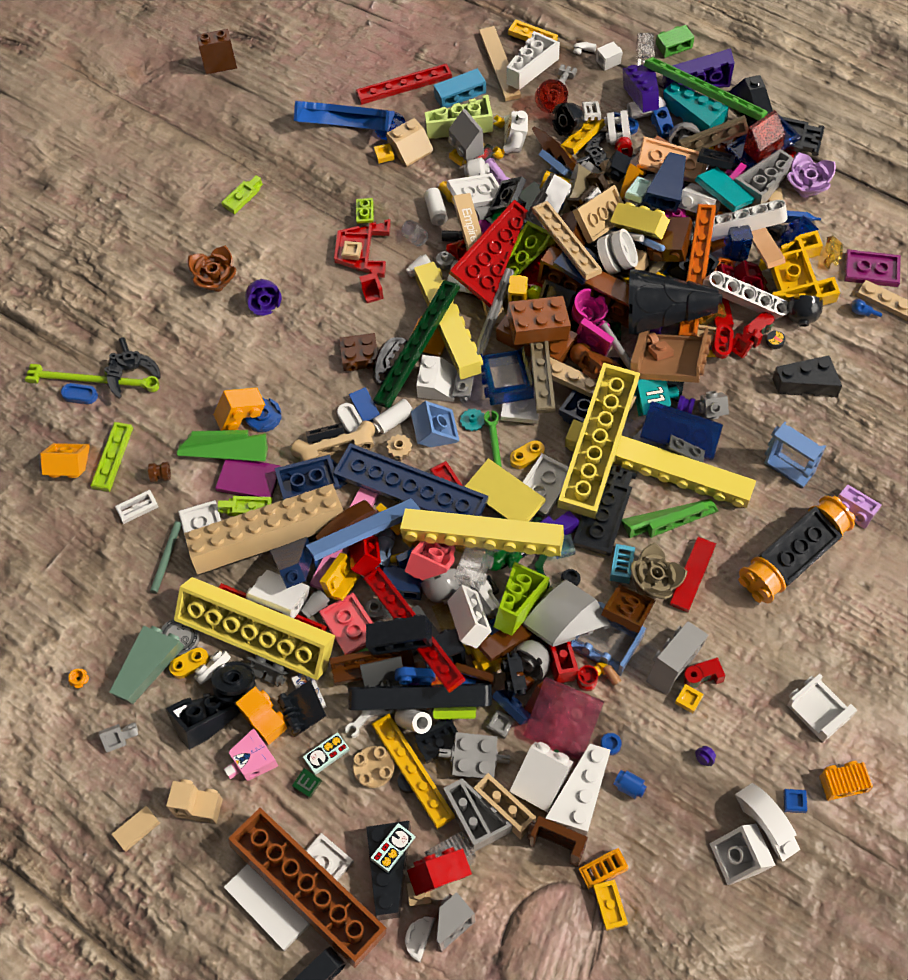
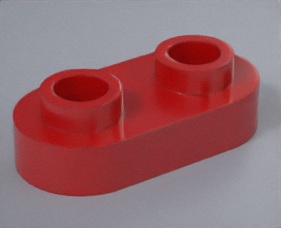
M720 324L715 329L713 335L712 352L720 359L727 358L732 351L734 332L726 324Z

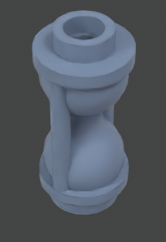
M389 529L376 534L379 541L381 563L377 567H380L382 571L384 567L389 565L395 542V533Z

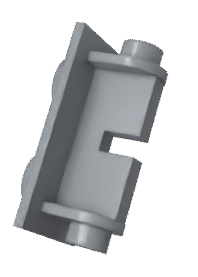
M457 373L453 397H459L461 402L466 403L471 397L474 376L460 380Z

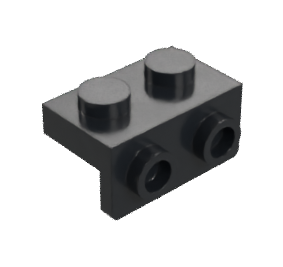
M440 719L426 733H416L417 735L414 736L415 743L426 764L439 758L438 753H442L438 752L439 748H452L455 732H458L453 719Z

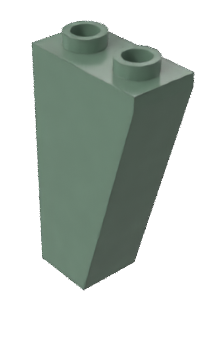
M143 626L109 693L134 704L183 649L184 645L179 641L180 638L172 633H169L168 636L162 634V630L155 626H151V628Z

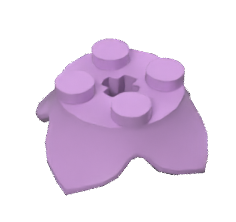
M798 152L792 161L791 172L787 174V179L793 188L800 193L801 197L807 198L818 195L830 188L831 184L829 182L835 174L836 165L834 161L821 160L818 163H814L810 156Z

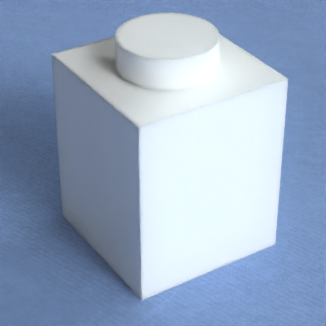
M613 41L597 48L596 61L604 71L621 64L622 50Z

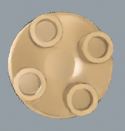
M382 746L367 747L354 756L353 774L356 780L365 787H381L391 779L394 773V760L390 753Z

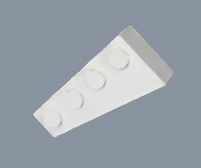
M534 31L532 37L527 39L524 48L521 47L519 54L515 55L507 66V84L520 90L559 59L560 42Z
M589 744L545 819L587 836L610 749Z

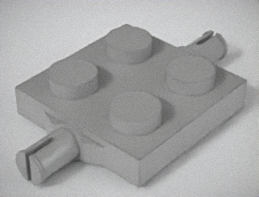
M455 732L452 748L438 749V752H442L438 753V757L450 758L451 776L483 779L489 773L494 778L497 763H510V760H504L510 759V755H500L497 752V736Z

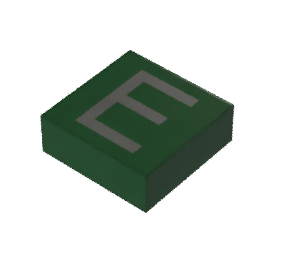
M304 768L292 787L310 799L322 780Z

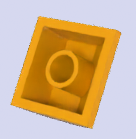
M51 444L40 453L42 475H49L51 478H57L61 475L68 476V478L79 477L86 469L90 445Z

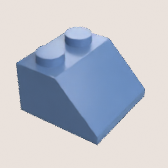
M424 401L411 411L418 444L437 447L459 442L452 409Z

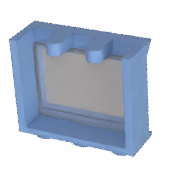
M784 422L781 427L777 426L771 434L772 438L768 443L769 448L765 452L766 459L764 463L801 488H804L815 474L826 445L818 446L817 443L792 427L787 426V422Z
M598 602L601 609L603 610L606 605L602 602ZM609 621L610 628L604 629L602 627L593 630V634L588 635L584 633L576 636L575 640L570 641L574 651L596 663L602 662L611 665L616 673L621 676L644 637L646 628L642 626L639 633L626 629L623 625Z

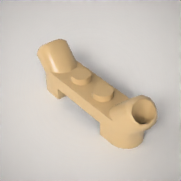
M365 420L360 423L355 432L341 434L331 439H323L318 443L308 444L302 440H296L291 446V454L302 462L344 452L350 443L371 450L374 447L372 437L376 432V428L372 422Z

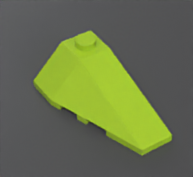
M527 221L517 237L506 268L514 271V276L519 275L546 249L552 239L547 230Z

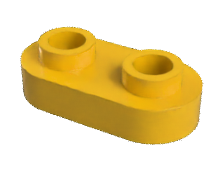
M534 440L514 450L510 455L511 466L515 469H523L536 462L542 453L545 454L543 443Z
M194 648L173 659L169 666L170 672L175 678L183 679L195 673V670L202 664L206 665L209 662V655L203 648ZM201 655L199 659H195V656ZM182 664L180 669H176L177 665Z

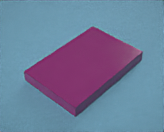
M847 249L844 281L864 283L867 280L876 285L899 287L901 255Z
M225 459L216 485V491L239 496L272 498L277 484L274 468L281 466L258 461Z

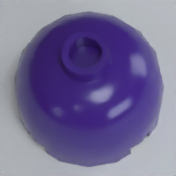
M258 279L247 287L245 301L250 310L256 315L264 316L273 312L271 310L280 306L282 300L281 292L270 280Z

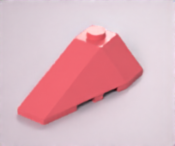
M421 541L411 552L405 572L421 580L446 573L454 563V545L449 546L443 543L431 544Z

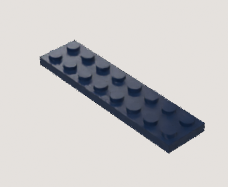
M351 443L333 472V475L337 476L338 479L402 503L411 498L419 506L420 510L481 516L489 499L488 495Z

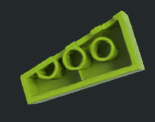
M514 562L497 612L494 628L512 636L545 594L550 578Z

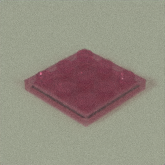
M546 677L523 736L536 742L545 743L552 749H557L566 755L580 760L589 745L605 701Z

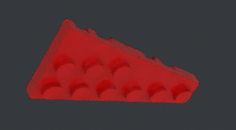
M516 200L512 201L449 271L452 277L489 307L493 303L528 212Z

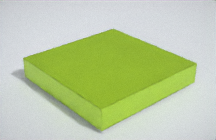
M476 707L434 708L433 718L475 719Z

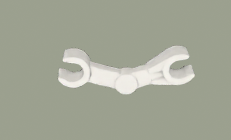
M363 710L354 723H349L345 727V731L348 733L351 728H355L356 731L351 736L356 738L359 735L360 727L368 719L374 716L392 715L394 710Z

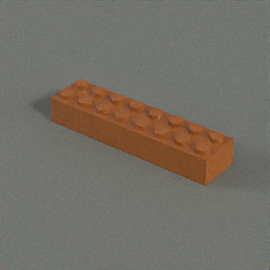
M261 807L228 838L230 847L354 968L386 935L387 928Z

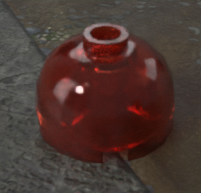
M548 79L542 82L535 92L537 107L545 113H553L555 106L568 102V90L559 80Z

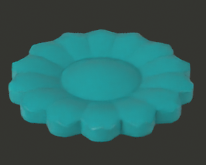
M475 408L464 411L460 419L462 427L469 431L482 429L483 425H485L484 413Z

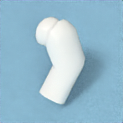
M588 42L576 43L573 46V53L580 55L582 50L595 53L597 44Z

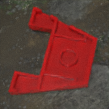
M387 219L384 220V223L376 224V222L369 223V226L361 228L356 226L338 230L334 262L369 274L376 272L378 277L385 278L386 261L369 260L372 235L390 236L391 220ZM345 241L362 243L359 260L342 259L341 254Z

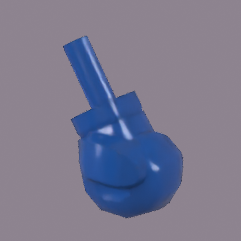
M862 299L852 301L851 307L855 314L882 316L881 312L873 310V307L867 305Z

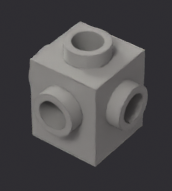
M709 391L706 392V395L700 396L701 402H698L699 411L706 418L718 419L719 416L729 414L728 398L723 392Z

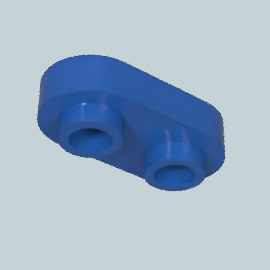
M401 667L395 670V680L403 685L411 683L431 685L436 680L435 673L429 668Z

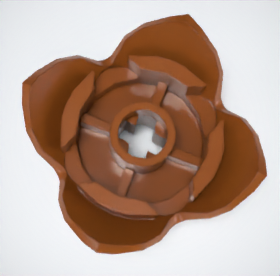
M226 245L214 249L210 256L201 253L188 256V267L194 276L193 283L196 286L220 292L236 274V268L232 265V254Z

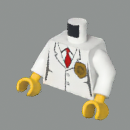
M512 111L509 115L504 116V118L498 115L494 116L493 119L496 122L493 124L502 128L505 125V138L503 149H500L498 146L494 147L492 155L497 159H502L505 153L508 154L512 151L520 153L528 131L527 113L524 111Z

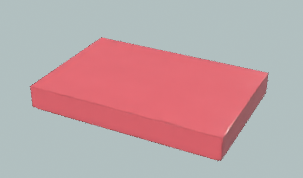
M354 593L347 595L343 601L338 600L318 611L331 634L335 635V640L344 655L356 653L366 647V624L373 622Z

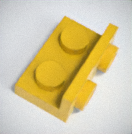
M339 553L319 582L327 597L343 601L361 575L354 573L350 569V561L347 554Z

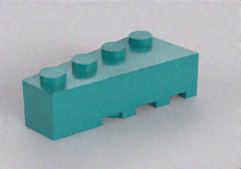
M672 82L664 90L663 99L668 110L676 117L680 116L683 122L696 125L700 132L728 121L729 106L676 82Z

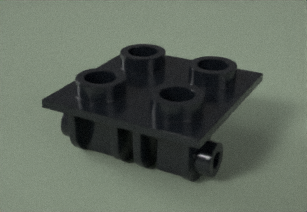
M311 680L287 696L285 693L278 695L277 702L281 706L282 713L285 716V720H287L293 737L298 736L326 717V713Z

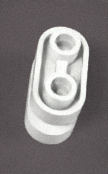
M627 110L620 111L621 116L615 117L614 112L607 113V117H604L605 127H608L609 132H606L607 143L610 142L611 146L615 145L616 140L620 137H628L631 140ZM616 124H622V132L616 131Z

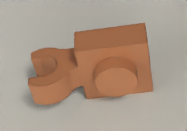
M656 333L647 334V337L650 339V342H647L648 352L656 361L674 356V350L666 341L659 342Z

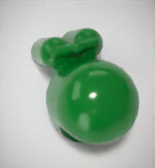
M489 550L483 555V564L490 571H498L506 563L509 568H512L514 562L518 563L523 558L522 552Z

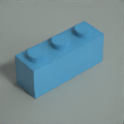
M478 68L433 85L434 97L441 108H448L453 106V104L461 103L486 93V80Z

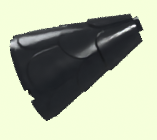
M630 269L629 334H638L685 320L691 321L718 312V305H722V294H719L717 289L692 281L686 282L670 276Z

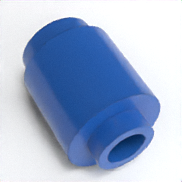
M620 770L613 784L617 787V790L633 799H636L638 796L641 798L647 788L644 785V779Z

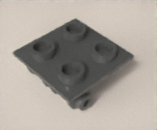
M401 656L360 665L364 686H402L403 684L395 680V670L403 667Z

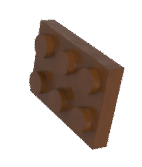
M619 583L601 615L611 622H616L625 626L630 631L639 633L656 600L646 595H640L637 591Z

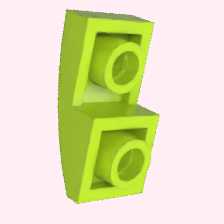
M373 198L356 199L357 224L374 222Z

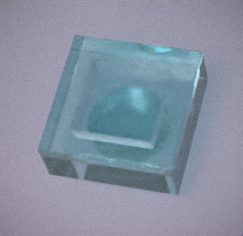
M571 534L564 536L561 556H556V559L575 555L576 551Z

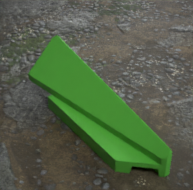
M248 430L192 431L182 444H179L177 455L266 461L268 445L266 434L249 436Z
M712 499L624 518L621 523L629 538L648 532L652 538L716 513L718 509Z

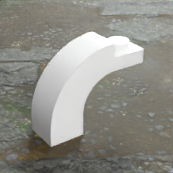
M751 783L735 794L743 812L751 816L766 833L778 859L785 861L800 850L794 838L796 833L779 806L765 791Z

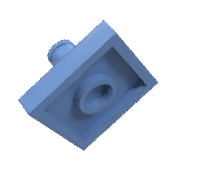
M541 150L538 155L550 164L551 168L549 171L558 175L559 173L563 174L569 179L571 178L573 172L545 150Z

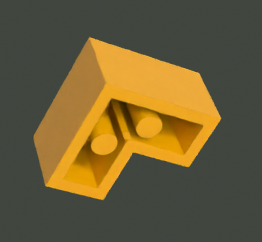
M258 388L225 390L213 415L220 431L238 430L243 418L259 417L265 403Z
M254 687L236 702L242 716L268 745L288 729L285 724L287 720H285L284 715L280 711L276 713L272 709L274 705L264 690L259 691Z

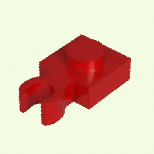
M750 324L744 327L743 334L737 333L733 339L732 352L741 358H745L754 344L750 338L758 331V329H754L752 333H749L748 328L751 326Z

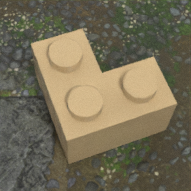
M181 779L180 782L173 781L166 807L176 818L217 824L223 799L218 791L207 788L205 791H201L196 788L192 781Z

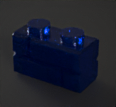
M743 225L740 228L738 226L729 228L728 235L724 237L723 257L736 262L747 261L753 241L749 225Z

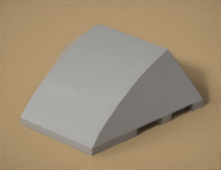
M563 580L550 585L524 621L523 626L554 647L575 640L578 635L584 633L590 635L593 634V630L602 627L604 629L610 628V623L606 617L601 615L603 610L594 597L568 580Z

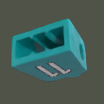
M639 379L634 394L638 417L671 406L670 399L679 397L677 386L668 388L667 381Z

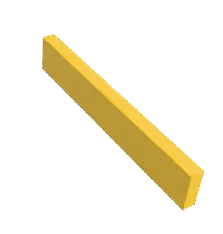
M387 714L372 723L371 725L392 756L398 769L403 774L436 829L455 818L454 813L391 715Z

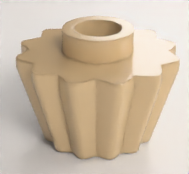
M397 434L396 437L392 436L391 440L387 441L388 445L386 448L389 454L396 460L406 459L410 454L412 443L410 438H406L405 435Z

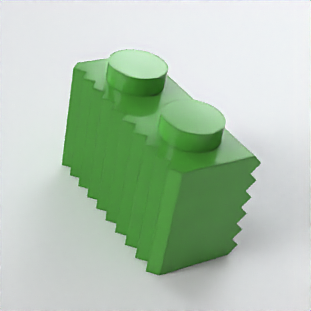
M686 25L676 26L667 32L663 31L656 37V46L665 58L678 54V52L692 49L694 43V35Z

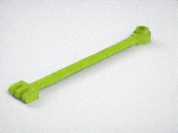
M30 364V370L27 371L28 376L25 377L26 382L37 384L40 378L108 384L107 377L42 371L43 368L40 364ZM155 376L143 378V380L121 378L119 380V385L139 386L146 388L149 392L158 391L160 385Z

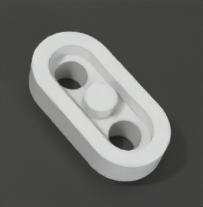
M220 650L216 651L210 657V662L206 665L202 664L195 670L196 675L194 678L199 684L204 683L212 676L215 669L227 663L231 656L225 650L222 652Z

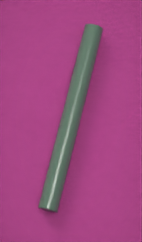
M175 521L150 589L152 593H158L182 525L181 522Z

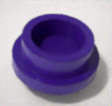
M702 746V748H698L695 751L696 759L701 765L712 766L715 763L716 754L710 747Z

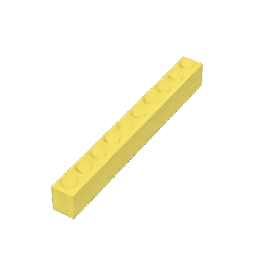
M574 419L565 438V447L573 452L575 451L583 426V422ZM622 435L612 463L628 470L638 471L644 476L656 477L662 482H671L683 489L694 490L700 495L712 496L718 501L730 502L740 508H747L756 480Z

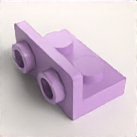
M847 485L838 496L842 504L854 514V523L864 529L882 506L850 485Z

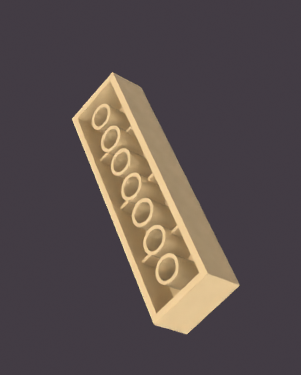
M333 484L191 530L184 534L190 558L198 575L281 547L304 537L316 535L332 519L342 513L343 508Z

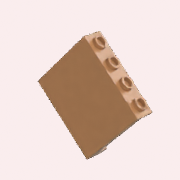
M705 327L703 337L657 334L659 342L666 341L674 350V356L656 361L648 352L647 342H650V339L647 337V334H650V330L639 333L630 362L631 371L640 373L639 379L699 383L700 376L704 375L709 345H711V334H708V327Z

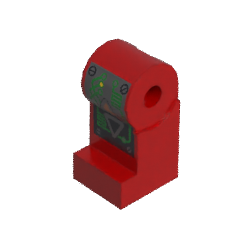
M762 312L749 323L751 325L748 328L749 333H752L754 329H758L757 333L750 338L754 342L752 346L755 348L761 343L763 334L770 332L772 329L774 316L771 313Z
M717 657L688 667L683 680L688 686L697 688L701 683L713 679L716 684L722 683L726 675Z

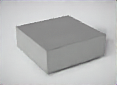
M497 709L487 725V729L505 739L515 720Z

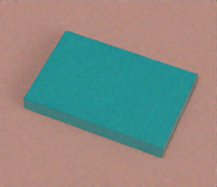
M718 167L697 175L695 182L732 212L753 203L755 200L753 195Z

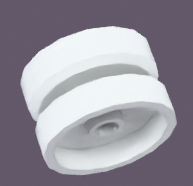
M621 229L613 232L612 236L608 234L598 238V254L603 267L610 275L621 272L623 268L627 270L637 266L638 256L636 247L627 230Z

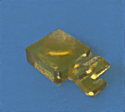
M832 235L827 237L825 252L828 256L823 263L828 269H830L831 263L838 266L843 252V244Z

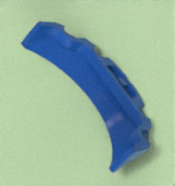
M295 101L294 121L388 132L395 111Z

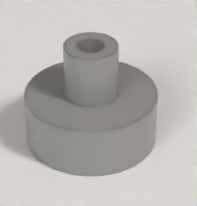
M447 251L440 252L436 256L437 266L443 270L451 268L454 260L453 256Z

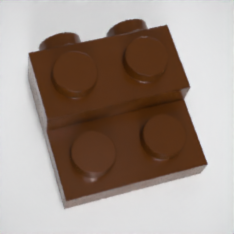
M375 333L340 337L343 371L373 368L378 353Z

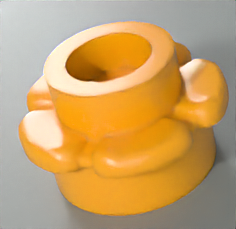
M74 669L69 674L68 682L75 688H81L88 682L89 676L84 669Z

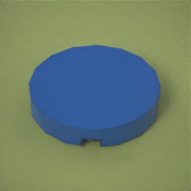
M262 398L265 406L261 415L255 418H245L248 427L254 431L268 432L279 425L282 412L278 403L273 399Z

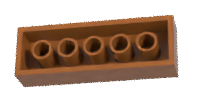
M550 246L540 261L537 282L543 285L545 279H548L576 291L577 294L583 289H591V297L603 296L609 309L605 317L621 323V325L629 329V284L602 271L601 274L586 280L582 285L553 266V262L563 251Z

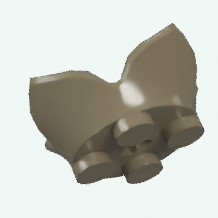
M656 543L645 547L640 553L638 560H634L630 566L637 592L640 595L659 599L670 598L673 594L672 590L679 587L687 575V570L680 564L666 562L665 553Z

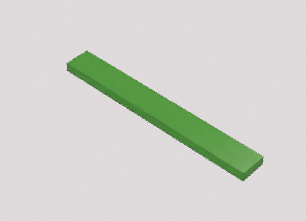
M654 57L645 60L643 66L758 121L764 119L768 113L752 103Z

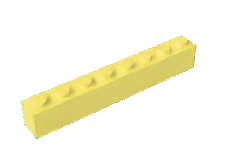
M435 262L414 267L415 278L427 306H429L444 281L442 280L441 269L436 267ZM453 299L437 328L461 380L481 374L483 360L481 355L476 353V344L474 341L471 342L470 331L465 329L464 318L459 316V308L457 304L453 303Z
M405 508L400 527L402 538L408 541H425L431 544L443 543L449 546L461 545L468 548L479 547L487 550L497 549L507 552H524L530 555L543 554L549 557L561 556L564 539V527L558 524Z

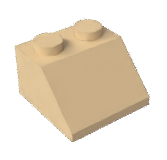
M415 118L387 132V142L390 143L393 153L406 167L434 152L424 128Z

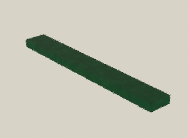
M446 280L442 282L373 399L375 404L388 409L391 407L458 293L460 286L457 283Z

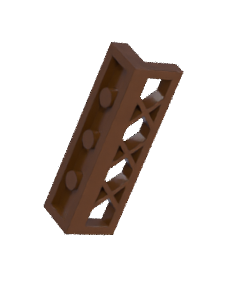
M367 650L329 658L334 684L340 685L363 680L360 665L401 656L403 667L415 668L412 650L372 655Z

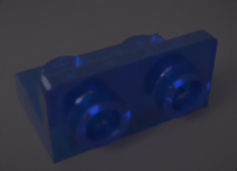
M804 215L799 219L795 218L789 224V230L785 231L781 236L782 240L779 246L788 244L800 234L818 231L819 229Z

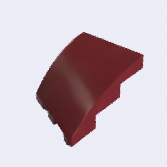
M744 260L736 267L722 263L716 267L719 272L770 293L766 287L768 282L762 275L758 264ZM744 292V296L748 299V295Z

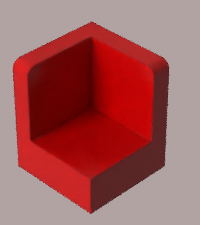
M376 272L359 277L366 303L384 299L382 286Z

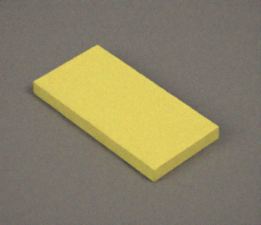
M489 458L465 485L469 489L488 495L489 499L486 505L506 519L530 521L546 502L543 496Z

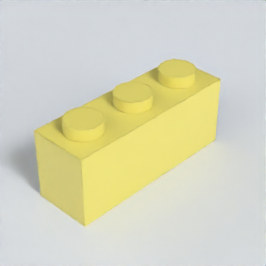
M618 202L610 223L617 229H625L629 232L662 240L670 220L665 216V212L655 209V211H652L645 206H640L639 208L629 202L625 204Z

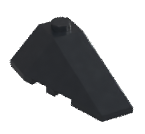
M760 75L744 78L728 92L766 110L768 114L774 115L766 86Z
M207 693L203 694V698L195 700L191 698L183 699L167 707L166 712L179 739L190 750L210 739L241 712L237 705L220 703L214 695Z

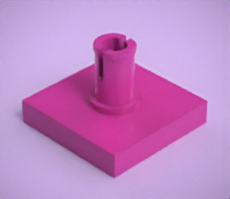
M584 318L576 332L578 334L577 343H585L590 346L592 351H596L603 356H607L615 338L601 329L600 326L606 322L604 320H601L599 325L596 326Z

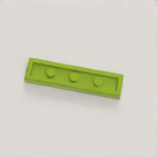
M114 422L90 485L92 489L111 491L133 431L132 425Z

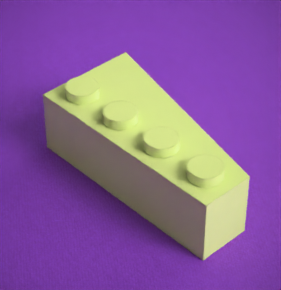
M484 95L483 99L480 100L470 99L469 103L462 105L456 103L448 109L442 107L425 112L428 139L449 137V128L463 109L468 111L482 128L483 133L493 132V115L489 96Z

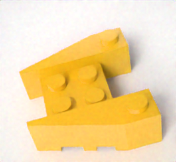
M817 230L800 234L793 241L781 246L780 251L785 257L786 263L769 268L778 290L773 292L772 295L784 300L793 296L794 300L799 299L800 295L817 296L820 300H823V305L837 302L840 290L835 277L817 281L809 258L820 256L823 247ZM762 258L759 262L761 271L768 269Z

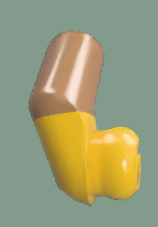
M598 662L596 666H593L598 671V676L601 674L606 675L613 686L622 681L611 665Z

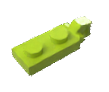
M256 175L250 181H243L222 201V206L235 215L259 192L260 187L263 185L261 178Z
M233 496L228 501L218 500V512L229 516H237L272 504V498Z

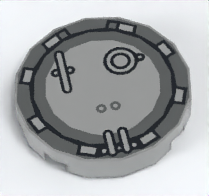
M174 619L169 620L161 628L162 634L168 636L169 633L178 636L180 638L179 641L184 645L176 657L194 649L199 643L200 634L198 630L176 622Z

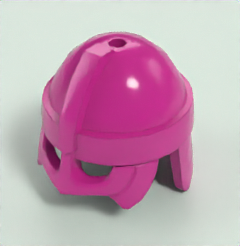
M589 288L581 290L576 295L572 306V317L579 325L584 318L597 325L609 311L605 298L603 296L591 297V289Z

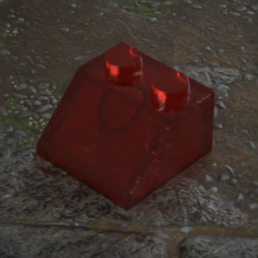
M775 110L748 129L743 150L757 163L762 159L768 158L772 152L781 149L784 145L786 133Z

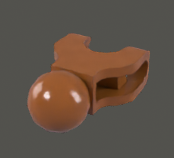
M577 343L570 349L571 361L581 367L582 372L591 379L599 378L603 363L622 368L614 360L596 351H592L590 346L585 343Z

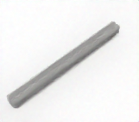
M506 268L477 341L476 353L477 355L480 354L481 357H483L506 296L509 278L514 274L512 269Z

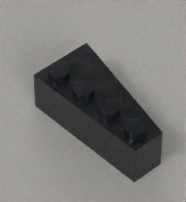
M410 821L366 827L370 859L398 823L410 832ZM408 848L389 873L370 860L375 912L379 921L400 918Z

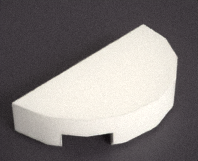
M434 917L418 919L409 926L406 932L405 943L407 951L418 962H421L435 921Z

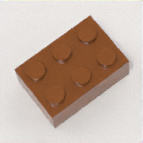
M563 296L509 302L507 318L514 345L568 339L571 324Z

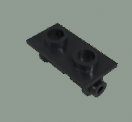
M506 653L500 662L501 670L505 672L506 677L504 682L505 690L509 693L510 698H513L517 692L518 696L526 695V690L528 689L525 675L517 676V673L524 671L521 657H519L518 653H513L510 657L509 653Z

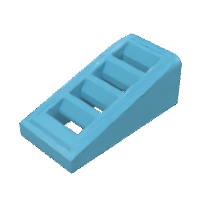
M616 544L610 581L630 583V566L634 559L635 547ZM619 550L630 552V555L618 552ZM618 557L629 558V561H628V560L617 559V558H618ZM617 563L626 564V565H628V567H626V566H620V565H616V564H617ZM616 569L624 570V571H627V573L618 572V571H615V570H616Z

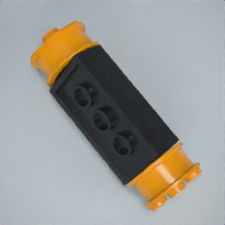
M837 496L821 497L817 506H811L806 514L762 553L754 557L748 567L740 569V578H738L740 584L752 593V597L758 603H771L774 600L775 594L782 593L787 586L837 541H840L845 531H851L854 528V514L842 504Z

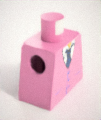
M253 729L229 751L234 762L225 767L224 770L230 779L242 773L248 781L278 767V764L260 736Z

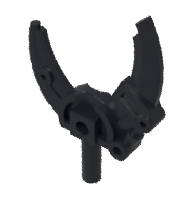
M606 132L594 135L587 142L584 151L585 156L576 159L577 163L581 165L583 161H589L601 170L599 166L601 162L610 159L606 158V153L602 147H599L600 143L606 138ZM636 154L630 156L631 160L636 156Z
M124 337L119 338L122 354L111 353L109 355L108 367L104 368L108 386L118 399L122 397V391L119 387V380H121L123 374L122 370H136L141 366L151 372L157 379L161 378L156 362L149 356L140 354L138 351H129Z

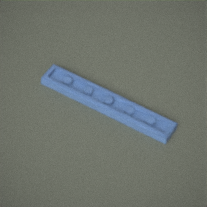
M410 498L306 545V549L311 557L317 561L401 523L405 508L420 510V508Z

